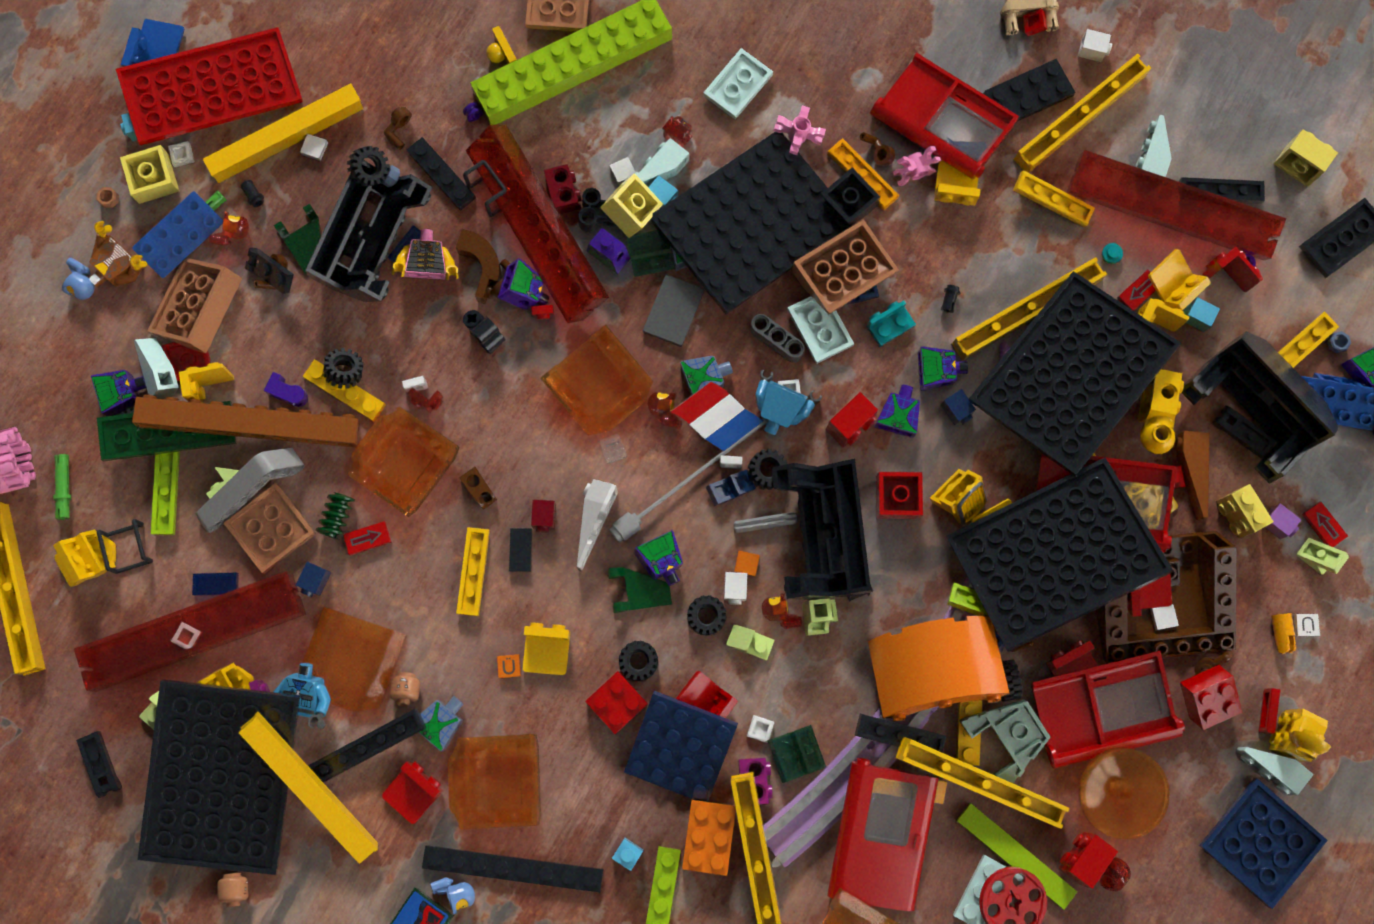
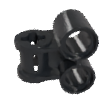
M587 188L582 194L583 209L579 212L578 225L586 232L594 230L597 223L610 227L617 226L600 208L606 200H601V194L596 188ZM589 197H593L597 201L594 203H589L588 201H586V199ZM589 216L593 221L587 223L583 221V218Z
M470 310L463 316L465 326L489 354H492L506 340L499 332L498 327L487 316H482L476 310Z

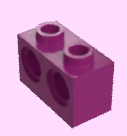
M766 758L738 759L739 774L749 773V766L753 763L760 765V774L754 776L756 786L761 787L763 792L758 800L759 804H769V799L773 798L772 785L767 783V776H771L770 762H766Z

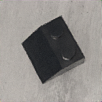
M853 167L821 193V196L848 225L863 219L879 205L880 196Z

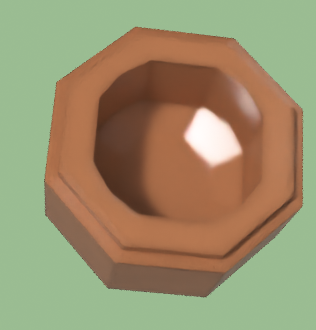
M102 187L97 192L96 200L104 208H114L119 203V195L111 187Z

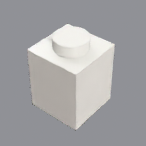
M1087 29L1081 40L1078 57L1102 62L1105 55L1109 56L1112 48V43H1109L1111 35Z
M725 572L724 600L728 601V604L741 605L742 601H746L747 573Z

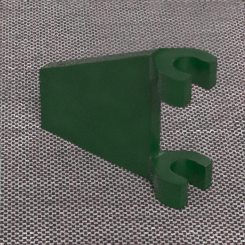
M310 204L303 207L311 221L293 233L289 234L281 221L274 225L305 274H307L305 270L321 237L319 217Z
M624 567L609 568V579L625 578L628 599L627 602L613 603L614 613L672 605L670 586L668 587L665 581L653 580L648 575Z

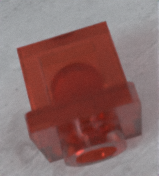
M413 387L407 393L411 399L410 403L419 410L422 407L430 414L433 410L436 411L443 402V395L438 390L430 399H427Z

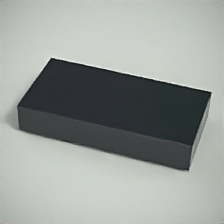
M510 528L509 572H531L532 528Z

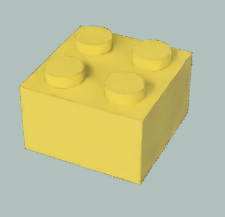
M1302 129L1286 145L1274 162V165L1309 187L1327 170L1338 152L1329 144L1317 139L1311 132Z
M161 145L120 157L130 195L139 204L180 192L169 154Z
M634 173L614 191L600 208L630 238L647 224L653 217L652 213L657 211L663 203Z

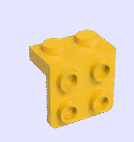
M940 161L937 168L934 200L944 203L975 206L980 197L981 190L977 189L978 178L975 177L972 180L944 161Z
M530 623V626H525L524 635L526 640L523 670L531 673L565 675L567 672L571 632L565 629V625L553 624L552 628H543L544 624Z

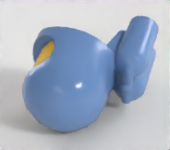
M73 258L67 259L66 264L69 266L72 274L65 279L62 291L68 295H74L80 300L90 298L95 290L94 284L87 277L91 274L90 269Z
M447 877L430 883L433 894L447 895L453 915L457 914L459 909L472 906L475 901V892L469 883L462 882L452 885L453 880Z

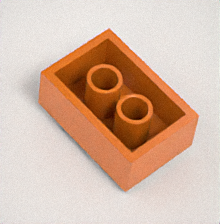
M691 799L682 869L727 876L736 813L735 805Z

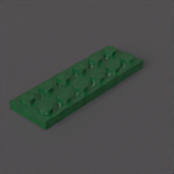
M231 401L222 402L224 405L232 406ZM134 413L97 418L100 456L103 462L237 444L236 436L136 427L132 422Z

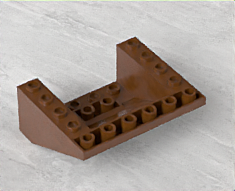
M1216 530L1168 535L1172 536L1171 548L1166 549V552L1163 554L1173 569V572L1170 573L1172 604L1174 605L1179 626L1155 630L1150 612L1152 608L1141 609L1142 616L1133 617L1127 610V595L1096 609L1104 662L1108 664L1161 651L1162 658L1236 650L1237 547Z

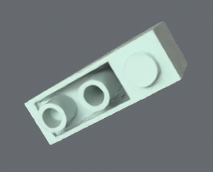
M1161 114L1155 121H1151L1147 130L1150 133L1149 138L1145 139L1141 148L1144 151L1143 156L1139 157L1135 166L1138 169L1136 177L1158 185L1166 177L1172 159L1164 115Z
M670 138L666 143L662 142L654 157H649L643 165L644 168L635 174L647 187L652 184L658 175L664 180L672 178L689 162V152Z
M156 338L134 340L148 395H154L157 399L172 397L179 386L174 368Z
M1238 747L1236 750L1241 754L1240 758L1250 766L1254 765L1259 769L1258 773L1263 778L1269 781L1271 779L1277 784L1276 788L1285 795H1298L1314 775L1296 759L1249 747Z

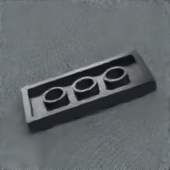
M1056 58L989 88L983 94L1019 116L1017 121H1020L1073 97L1076 92Z
M1363 198L1299 246L1325 279L1374 243V207L1366 198Z

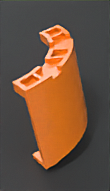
M967 616L965 621L956 622L954 617L923 622L901 628L902 633L891 635L888 632L868 641L883 718H893V721H902L906 719L907 715L938 706L939 708H948L953 703L987 700L988 703L1000 701L1002 696L1009 694L994 626L989 616Z

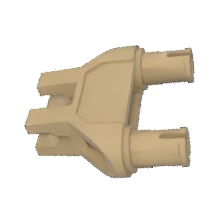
M1007 0L1000 11V16L1005 21L1006 35H1011L1010 31H1012V35L1019 32L1017 17L1041 8L1045 11L1046 31L1050 32L1051 28L1052 31L1058 30L1059 25L1056 13L1059 10L1057 0Z

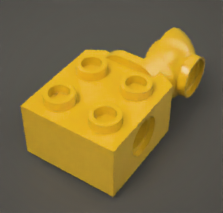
M1161 369L1141 394L1138 420L1139 422H1144V426L1140 432V441L1143 447L1151 453H1166L1175 443V432L1173 429L1175 417L1181 408L1179 394L1182 393L1184 388L1182 373ZM1156 431L1162 434L1163 440H1159L1156 437Z
M1305 709L1285 710L1278 718L1279 726L1275 734H1272L1269 743L1271 745L1268 750L1280 756L1296 759L1298 762H1311L1318 755L1326 753L1331 748L1324 741L1328 721Z

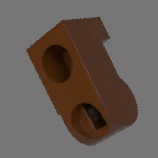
M473 467L459 477L483 510L497 501V498L476 467Z

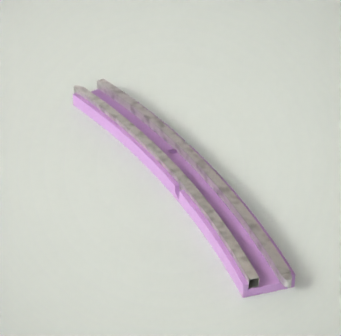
M966 577L963 586L974 589L970 580ZM950 606L943 619L954 617L955 622L965 621L967 616L977 615ZM880 706L872 717L922 729L928 722V718L938 707L907 715L906 719L902 721H893V718H883ZM855 736L814 780L763 824L767 846L776 856L771 863L772 867L783 865L785 868L842 817L852 761H857V758H864L870 760V764L873 766L889 768L897 759L895 756L899 747Z

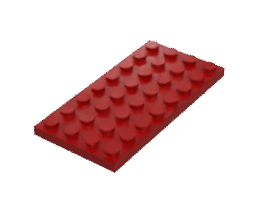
M279 27L116 69L140 146L303 102Z

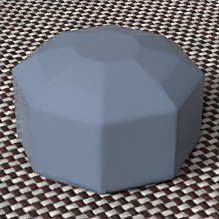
M393 165L386 169V171H389V174L385 176L386 179L384 181H381L387 187L394 186L400 177V169Z
M1340 331L1331 334L1327 344L1331 351L1340 353L1349 348L1351 341L1349 335Z

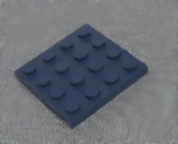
M654 691L624 773L693 800L708 802L738 723Z
M1254 778L1199 846L1268 908L1273 909L1328 840L1258 778Z

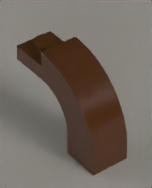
M462 229L456 250L458 255L472 258L482 266V275L475 297L477 302L486 304L487 298L490 299L492 296L493 286L502 279L500 262L494 248L485 238L472 231Z

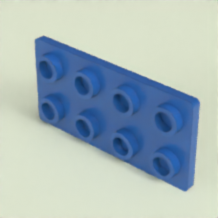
M150 19L144 20L141 30L132 27L121 66L124 67L178 53L185 31L184 27Z
M193 191L142 237L132 249L138 255H142V259L161 278H165L223 224L224 220Z
M1314 373L1313 378L1301 376L1327 402L1338 425L1373 430L1374 388L1363 386L1356 379Z

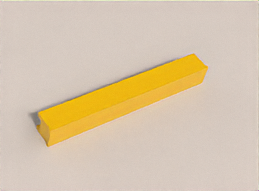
M1137 53L1020 149L1013 160L1024 171L1031 172L1145 78L1151 67L1149 65L1146 66L1139 59L1140 55Z
M350 83L203 158V161L211 176L220 183L304 140L307 134L314 135L363 110L361 100Z
M1095 257L956 337L951 345L960 359L964 361L1033 321L1073 271L1094 285L1106 277V271H1102L1097 263L1098 259Z
M0 502V610L14 674L25 676L45 670L46 668L9 504Z
M259 712L255 713V716L241 727L239 734L359 864L374 851L376 852L378 850V842L266 719Z
M903 737L895 758L1060 829L1063 827L1061 823L1065 812H1068L1070 809L906 737Z
M754 773L731 776V785L757 924H782Z

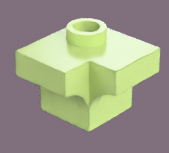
M835 599L809 600L802 603L806 636L828 634L829 623L838 621Z

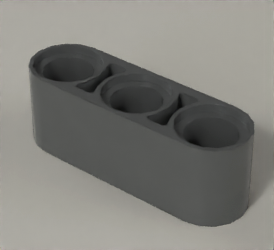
M758 314L753 317L750 330L754 337L791 363L801 360L804 353V345L799 339L764 314ZM763 323L766 328L759 330L755 327V324ZM780 335L783 340L775 342L772 340V336ZM796 347L800 353L793 355L788 349Z

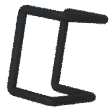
M485 160L478 162L463 173L464 180L469 189L488 177L499 192L485 202L489 217L495 216L510 205V200L505 194L507 191L506 187ZM484 165L489 173L484 174L470 184L467 175ZM502 196L506 203L491 212L489 204Z
M133 519L131 526L108 533L97 530V537L107 571L118 574L153 562V559L145 556L138 528L144 525L143 522ZM134 529L140 556L144 561L120 569L111 568L102 535L110 537Z

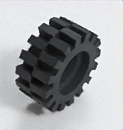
M372 146L362 147L353 151L354 153L349 156L351 160L347 161V165H350V168H347V170L352 172V175H350L351 179L355 178V183H361V186H373L386 179L385 176L389 174V171H386V169L390 168V164H386L388 157H383L385 154L383 151L379 152V148H372ZM365 158L371 159L375 164V171L371 175L366 174L362 169L361 164Z
M341 348L340 352L338 349H334L333 353L330 351L328 356L325 357L323 376L324 378L326 377L328 383L331 381V385L334 387L336 384L341 389L342 385H345L346 389L350 387V384L354 387L356 382L359 383L362 378L364 365L361 356L358 357L357 352L352 354L351 349H348V352H345V348ZM338 365H345L350 367L352 370L343 372L337 370L335 367Z
M772 449L761 450L750 460L747 474L751 476L749 480L755 482L754 486H761L760 489L762 490L774 488L772 477L764 476L760 471V466L764 462H770L774 467L788 464L787 460H783L784 456L782 454L778 455L779 451L775 450L772 452Z
M703 595L696 598L690 604L687 612L689 626H691L694 632L705 636L714 635L720 631L727 617L724 604L718 598H714L711 595ZM704 607H709L715 612V620L710 624H704L698 618L699 611Z
M632 641L626 644L619 655L621 671L631 680L641 681L648 679L658 667L656 650L644 641ZM637 652H641L647 657L646 666L639 670L634 669L630 664L631 656Z
M1013 659L1002 661L1009 694L1002 696L1001 701L1021 699L1023 688L1018 666Z

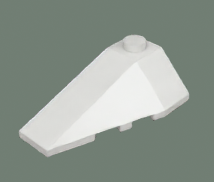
M593 479L591 484L588 483L583 492L585 498L577 568L581 571L618 494L616 485Z

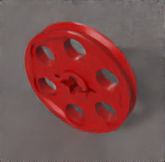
M1005 867L991 874L983 884L979 897V908L986 924H1004L1007 919H1012L1014 924H1027L1024 921V916L1029 911L1033 912L1034 919L1028 924H1041L1047 910V895L1043 884L1034 874L1019 867ZM1021 873L1023 881L1020 885L1015 886L1013 877ZM996 881H1001L1002 890L999 893H994L992 889ZM1032 889H1037L1038 898L1031 901L1029 899V892ZM1012 897L1017 899L1014 903L1015 907L1009 905L1012 902ZM991 904H996L998 911L995 915L990 916L988 914V907Z

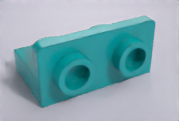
M904 300L900 303L897 301L893 302L887 307V311L882 314L877 312L869 318L870 321L866 327L879 347L916 326L913 318L905 308L906 302Z

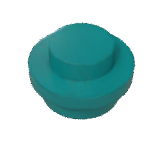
M1109 243L1103 248L1102 257L1105 262L1115 264L1122 259L1123 250L1118 244Z

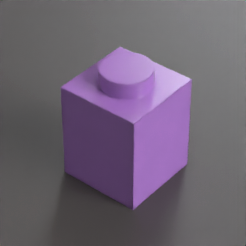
M1281 503L1271 507L1268 513L1274 522L1267 525L1266 528L1280 539L1288 536L1292 537L1298 531L1299 527L1297 525L1301 519Z

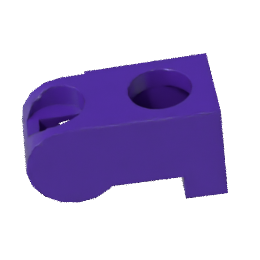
M273 372L264 392L296 407H302L308 402V394L303 388L298 385L290 386L284 383L286 379L280 374Z

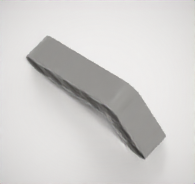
M293 448L261 452L244 465L195 515L205 530L211 533L219 529L225 521L231 518L269 480L293 476L299 473L305 465Z

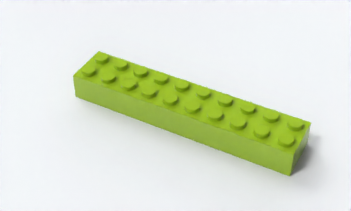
M641 0L470 82L480 107L483 109L492 127L672 40V27L657 0Z

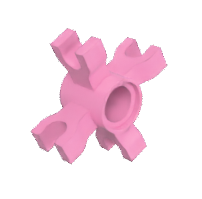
M802 105L798 117L794 118L793 121L778 115L773 131L788 133V138L792 142L789 153L797 155L801 144L806 139L821 145L826 129L811 127V122L807 119L809 107Z
M934 146L928 147L923 155L921 152H918L908 157L903 156L897 160L898 164L904 166L903 169L893 171L894 176L902 174V179L897 182L899 186L907 184L910 178L917 180L936 172L935 168L929 166L941 161L940 157L931 158L932 152L936 151Z

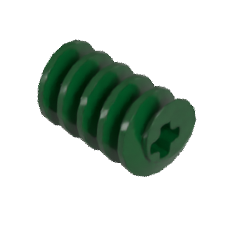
M333 492L334 494L327 495V498L332 503L324 504L329 511L321 512L326 519H319L318 521L323 527H317L315 531L321 535L340 540L336 535H343L344 532L339 527L347 526L342 521V518L350 517L345 513V510H352L348 502H355V499Z

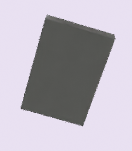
M666 274L644 326L643 333L682 347L705 289Z

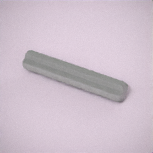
M795 512L739 520L734 522L735 533L792 525L797 523V515Z

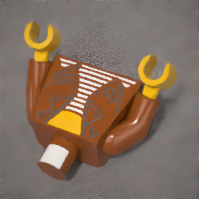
M104 221L96 222L94 229L97 235L89 263L97 271L89 278L90 281L97 288L106 280L115 287L135 282L141 270L147 267V262L140 261L142 255L132 256L111 235L108 236L106 234L112 231L111 225L104 226Z

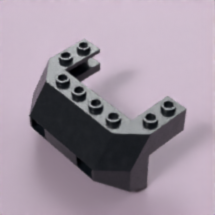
M365 160L362 161L363 171L369 175L373 174L375 166ZM412 174L399 177L397 183L392 187H387L382 182L373 186H361V183H355L356 179H351L349 175L305 270L309 278L334 291L363 302H377L386 297L388 293L387 287L390 282L387 280L377 281L380 276L379 269L389 256V247L395 242L397 238L396 232L405 221L406 216L404 214L406 210L424 206L431 198L432 186Z
M1247 331L1207 361L1184 384L1182 394L1195 405L1201 398L1207 397L1221 383L1276 440L1277 444L1254 467L1269 484L1285 476L1309 449L1335 436L1339 427L1327 402L1265 339Z
M855 458L818 467L800 463L772 467L774 489L798 493V508L800 509L801 517L800 528L803 534L802 547L806 560V573L799 574L800 577H784L786 598L816 600L870 593L871 585Z

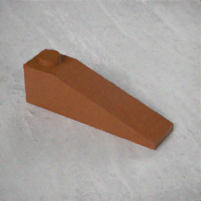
M1183 431L1175 437L1174 449H1177L1176 456L1179 466H1182L1185 485L1196 520L1201 521L1208 518L1210 433Z

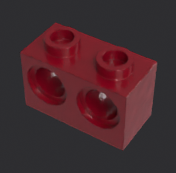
M568 164L544 170L555 215L579 210L578 202H581L582 199L579 189L575 190L573 183L577 182L574 170L570 171ZM559 177L566 178V180L561 183L556 181ZM564 196L571 197L567 202L561 200Z

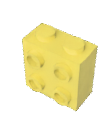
M1251 484L1216 501L1220 513L1229 521L1231 531L1239 538L1255 533L1274 522Z

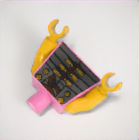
M430 229L420 230V240L413 239L411 244L404 246L392 268V275L398 271L402 273L401 277L445 280L446 275V280H449L450 275H455L456 279L459 278L458 267L455 266V262L448 249L442 247L441 241H433V231Z

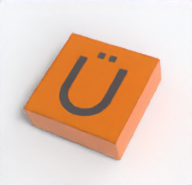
M520 654L497 656L498 678L521 677Z

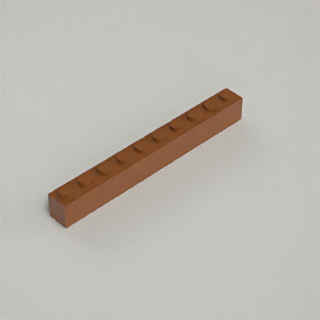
M143 395V397H136L132 422L136 427L357 448L360 423L358 418L351 414H342V417L333 416V413L330 412L311 414V411L308 410L290 412L287 408L268 410V407L256 405L254 408H247L246 405L239 403L227 406L218 401H211L210 404L201 403L202 401L197 399H188V402L179 401L175 397L157 399L154 395Z

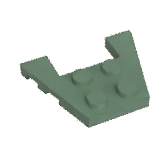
M1025 699L959 720L971 738H974L988 727H992L1013 760L994 774L1011 783H1014L1018 776L1021 777L1025 772L1024 768L1031 759H1035L1051 738Z

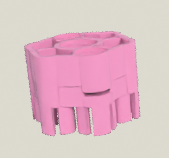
M16 427L0 430V494L29 487L30 480L36 478L35 472H26L34 470L32 462H29L32 459V455L18 456L31 452L29 444L22 440L20 432H18Z

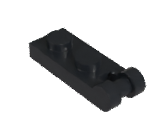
M249 248V260L245 263V269L254 272L282 294L290 293L294 274L260 249Z
M1224 406L1220 417H1216L1212 422L1213 425L1226 432L1259 458L1265 457L1276 440L1233 408ZM1229 418L1234 421L1232 425L1227 422Z
M96 731L76 740L96 796L102 798L110 791L120 790L122 785L115 773L101 731ZM104 777H107L108 780L106 784H102L101 781Z

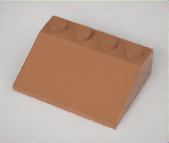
M863 219L796 260L791 271L802 287L829 315L894 275L899 269Z
M185 258L180 263L147 332L192 350L207 353L242 278L225 266Z

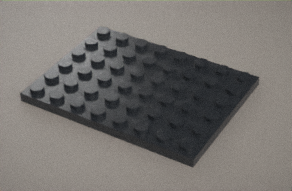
M772 133L652 213L653 217L650 219L652 224L725 315L790 271L796 260L855 225V223L848 225L821 196V193L828 187L799 152L797 155L789 153L791 142L783 133Z
M1073 271L969 397V402L1070 474L1076 476L1177 351L1181 342Z
M1105 457L1082 468L1076 476L1070 474L946 536L1007 652L1173 572L1172 567Z
M166 679L160 681L137 860L271 875L277 874L289 787L239 734V731L246 722L255 716V713L259 712L294 750L300 695Z

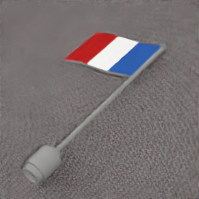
M713 382L706 384L670 411L685 420L699 435L721 449L722 452L638 516L635 513L631 515L627 512L615 521L609 529L613 537L620 543L641 530L640 524L642 522L640 519L719 460L721 455L724 456L763 425H766L768 419H760L746 410L725 389Z

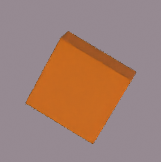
M738 551L734 572L747 573L748 576L755 577L760 555Z

